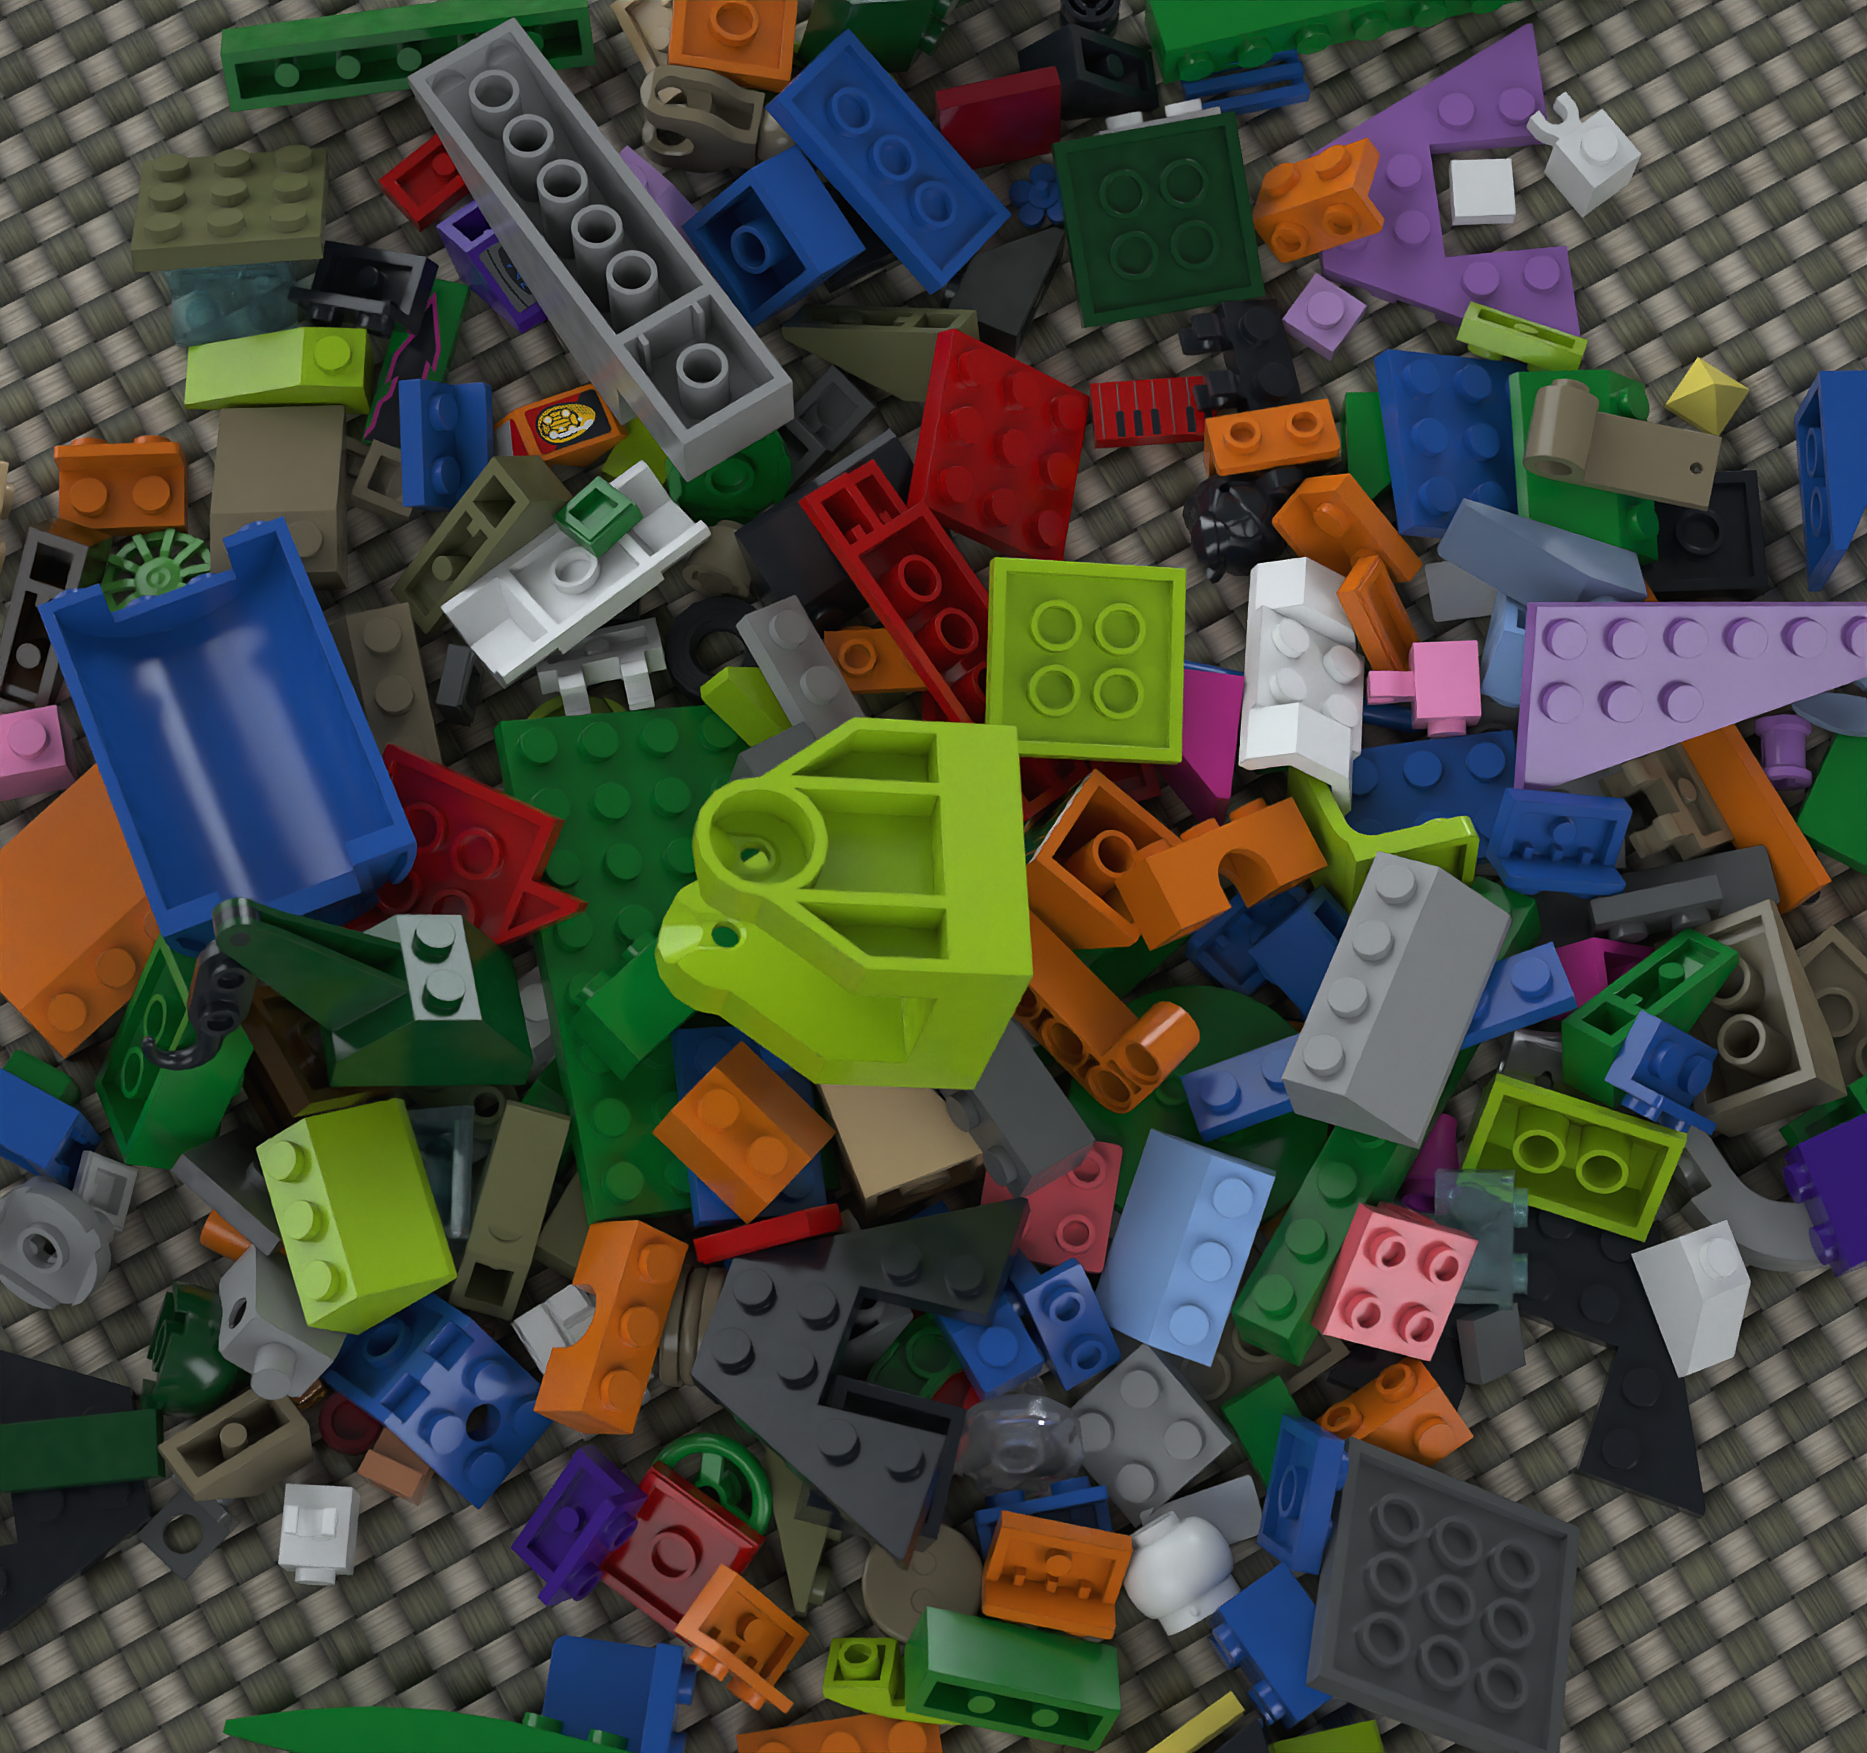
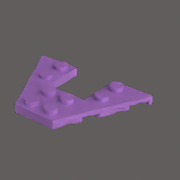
M1533 23L1525 24L1308 156L1310 158L1321 154L1331 146H1344L1367 137L1380 153L1368 197L1385 220L1382 231L1318 252L1322 277L1346 287H1362L1373 297L1395 305L1397 300L1435 313V319L1459 328L1470 302H1474L1580 337L1567 246L1445 257L1431 154L1544 144L1538 141L1526 128L1529 118L1538 111L1542 113L1547 121ZM1584 356L1582 357L1579 369L1584 361Z

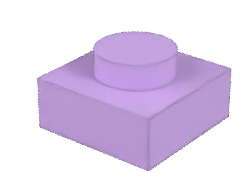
M1316 273L1283 317L1282 322L1287 334L1331 362L1364 317L1367 305Z

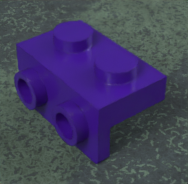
M593 1444L578 1448L510 1547L546 1582V1585L538 1595V1599L547 1607L569 1599L580 1601L597 1586L603 1576V1571L599 1568L610 1551L621 1547L634 1533L638 1526V1521L634 1516L648 1498L633 1481Z

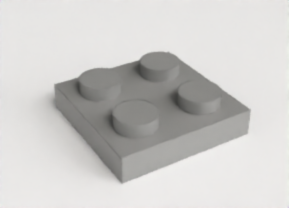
M1145 1343L1139 1346L1050 1426L1100 1486L1106 1485L1108 1496L1135 1528L1142 1525L1140 1519L1142 1511L1154 1508L1151 1513L1152 1515L1238 1441L1163 1351Z

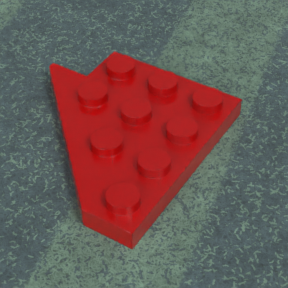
M387 743L382 759L417 844L416 859L401 884L392 885L389 879L376 891L380 903L362 916L342 926L343 928L363 933L394 915H462L502 947L585 912L588 902L541 881L565 820L404 747Z

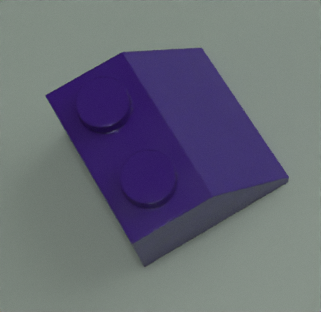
M1867 1113L1799 1143L1784 1155L1787 1166L1783 1167V1176L1787 1189L1796 1203L1804 1202L1814 1226L1809 1228L1812 1248L1823 1265L1830 1264L1835 1278L1867 1266Z

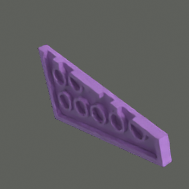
M1527 602L1514 788L1543 791L1867 677V602Z

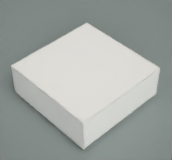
M1511 158L1450 161L1448 174L1452 225L1509 224L1514 222L1516 209Z

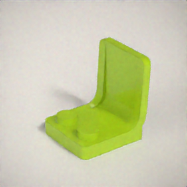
M1289 765L1286 799L1293 797L1328 866L1310 877L1314 888L1322 884L1349 915L1353 911L1378 851L1440 867L1468 887H1472L1480 839L1468 816H1458L1449 819L1435 818L1422 825L1379 835H1364L1356 832L1347 824L1327 783Z

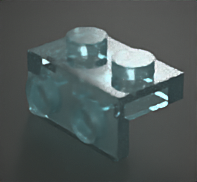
M1436 1168L1435 1222L1443 1226L1465 1231L1479 1241L1454 1303L1499 1304V1310L1513 1311L1515 1293H1527L1528 1254L1515 1253V1228H1528V1188H1516V1170Z

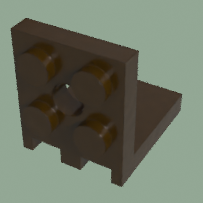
M263 986L255 988L249 1014L240 1023L254 1047L244 1069L242 1088L271 1138L303 1118L384 1101L403 1087H330L319 1023L272 987Z

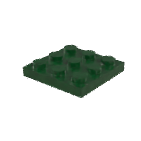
M1235 111L1050 144L1081 328L1217 305L1221 302L1265 296Z

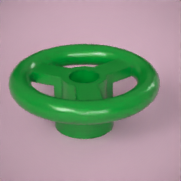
M700 1432L685 1435L672 1441L657 1455L653 1464L660 1460L673 1469L686 1456L703 1452L701 1469L694 1476L692 1484L706 1495H708L706 1486L713 1487L720 1496V1501H716L762 1536L764 1535L769 1525L773 1508L771 1484L760 1461L744 1445L725 1435ZM748 1483L753 1497L751 1517L739 1508L747 1496Z

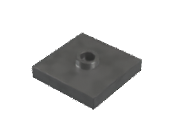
M247 1123L182 1153L171 1170L180 1181L264 1255L270 1256L285 1248L256 1151L257 1146L267 1141Z

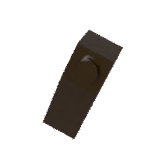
M58 517L29 526L0 640V711L14 713L55 704L64 682V676L37 606L52 601L56 595L67 589L87 588L98 583L101 587L114 536Z

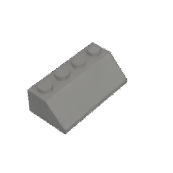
M1378 851L1281 1078L1295 1114L1419 1149L1512 923L1511 915L1440 867Z

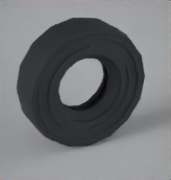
M710 597L691 604L676 617L666 637L665 664L672 683L689 701L698 705H707L701 699L700 687L714 677L715 674L706 671L699 664L697 649L701 641L709 634L729 632L737 636L743 642L746 650L745 659L740 667L759 668L736 627L737 623L746 614L757 610L754 606L734 597Z

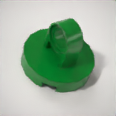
M777 430L757 440L689 482H686L668 456L665 461L670 498L674 503L677 504L678 502L681 507L688 510L692 520L695 522L702 520L707 526H717V523L721 520H730L746 525L757 517L756 511L767 507L773 500L775 505L782 501L792 480L787 445Z

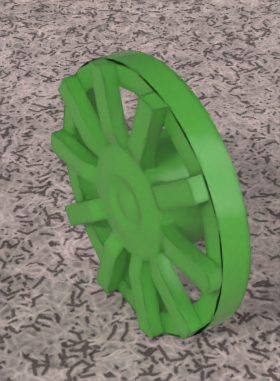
M167 527L166 531H156L145 535L139 533L133 536V540L123 546L115 555L111 554L107 560L108 566L102 579L101 590L110 613L125 608L128 603L141 596H158L186 586L188 583L187 579L210 573V549L198 537L176 531L175 528ZM173 545L185 547L174 560L170 559ZM161 546L160 557L153 558L149 549ZM196 553L205 561V564L182 569L183 565ZM141 554L145 563L139 566L130 560ZM121 570L135 576L134 579L116 581ZM136 590V592L132 593L117 606L114 593Z

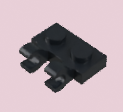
M1277 299L1221 302L1212 313L1193 315L1190 318L1193 328H1185L1178 331L1183 355L1193 356L1211 352H1222L1227 369L1207 372L1205 374L1207 385H1195L1192 388L1197 411L1212 412L1237 408L1238 413L1303 403Z

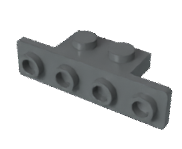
M1762 845L1620 874L1626 882L1624 893L1619 895H1599L1596 899H1582L1567 892L1543 890L1533 895L1524 894L1536 900L1542 935L1534 948L1553 942L1555 949L1593 937L1633 944L1645 939L1650 934L1669 930L1680 933L1687 927L1691 929L1767 899L1774 901L1776 906H1778L1780 901L1766 847Z

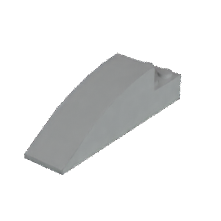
M514 17L407 77L410 88L483 216L545 315L621 426L638 416L686 482H689L794 419L793 382Z

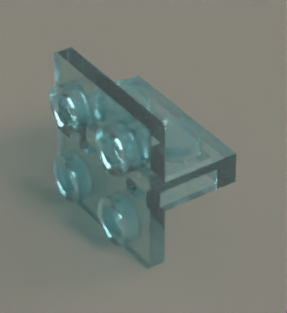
M295 261L162 271L172 296L173 338L179 347L197 346L298 328L297 305L287 299L290 286L296 287Z

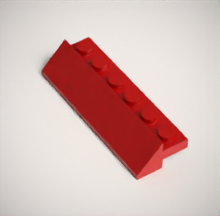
M874 459L848 474L847 472L841 474L804 496L798 503L948 719L954 723L985 724L989 594L924 500L908 509ZM1019 757L1023 822L1062 796L1070 787L1091 772L1083 760Z

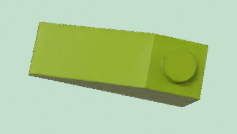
M300 327L191 346L188 349L185 408L220 410L345 405L346 414H369L372 405L375 356L367 329Z

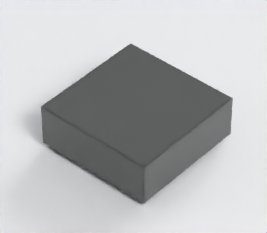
M453 644L448 646L435 704L449 724L470 727L471 723L474 722L485 669L471 647Z
M1499 1300L1456 1319L1466 1383L1484 1385L1526 1365L1517 1302Z

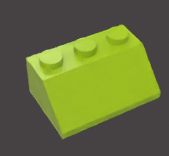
M1496 1073L1483 1088L1464 1138L1456 1182L1645 1242L1687 1142V1133Z
M393 1098L306 1117L256 1147L308 1327L359 1335L458 1278L404 1100Z

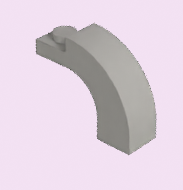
M1691 1125L1687 1133V1142L1673 1173L1676 1180L1684 1188L1692 1186L1698 1194L1690 1199L1679 1211L1686 1222L1696 1231L1727 1220L1743 1263L1754 1267L1779 1272H1802L1829 1267L1830 1264L1823 1265L1818 1260L1812 1248L1809 1228L1814 1226L1804 1202L1800 1204L1796 1202H1778L1767 1199L1750 1190L1734 1174L1708 1134Z

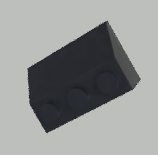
M890 428L734 532L762 606L766 607L796 595L821 639H824V631H838L843 624L870 607V605L798 501L845 472L848 474L874 459L907 506L914 463ZM942 526L947 535L949 536V538L954 543L950 529Z

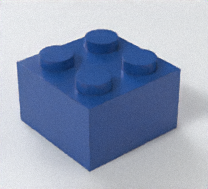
M797 144L749 169L681 226L726 295L752 329L795 305L866 250Z
M1283 1561L1216 1609L1208 1620L1213 1630L1212 1634L1207 1637V1640L1219 1659L1229 1670L1239 1665L1253 1685L1252 1689L1246 1692V1695L1259 1716L1265 1719L1268 1726L1278 1721L1286 1732L1334 1697L1306 1686L1316 1606Z

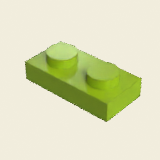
M1470 302L1456 340L1468 343V350L1477 356L1490 360H1502L1504 356L1528 363L1526 368L1529 371L1578 370L1588 343L1587 339L1474 302Z

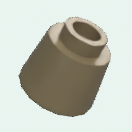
M721 520L717 523V526L708 527L711 536L706 542L693 550L682 570V577L688 585L708 597H734L741 601L748 597L752 578L734 535V532L744 525L735 521Z

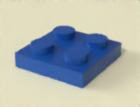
M1282 1414L1256 1544L1280 1562L1284 1561L1292 1571L1319 1575L1323 1550L1332 1532V1519L1330 1515L1335 1490L1340 1491L1345 1485L1349 1469L1348 1453L1344 1451L1345 1441L1308 1418Z

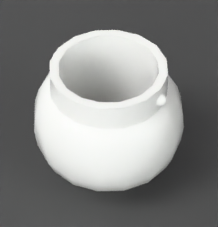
M1172 1510L1157 1517L1130 1535L1134 1549H1132L1133 1553L1123 1585L1135 1606L1145 1616L1151 1619H1158L1168 1636L1187 1629L1206 1618L1241 1591L1231 1575L1234 1569L1231 1550L1218 1529L1205 1519L1192 1516L1179 1520Z

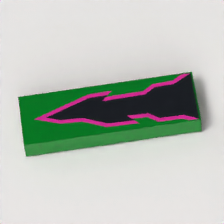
M435 278L418 335L393 331L362 436V444L371 446L375 439L401 450L398 381L425 379L446 383L471 296L469 285Z

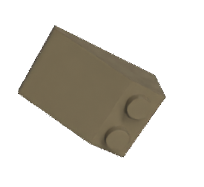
M345 405L220 409L210 509V573L218 574L232 569L222 538L235 534L248 523L271 521L284 516L313 590L348 589L347 420Z
M1767 899L1693 928V930L1739 952V963L1687 1033L1719 1051L1712 1064L1713 1070L1709 1083L1693 1100L1695 1112L1717 1123L1718 1125L1715 1130L1732 1138L1812 1109L1815 1106L1847 1096L1832 1035L1775 902ZM1675 936L1654 943L1655 951Z

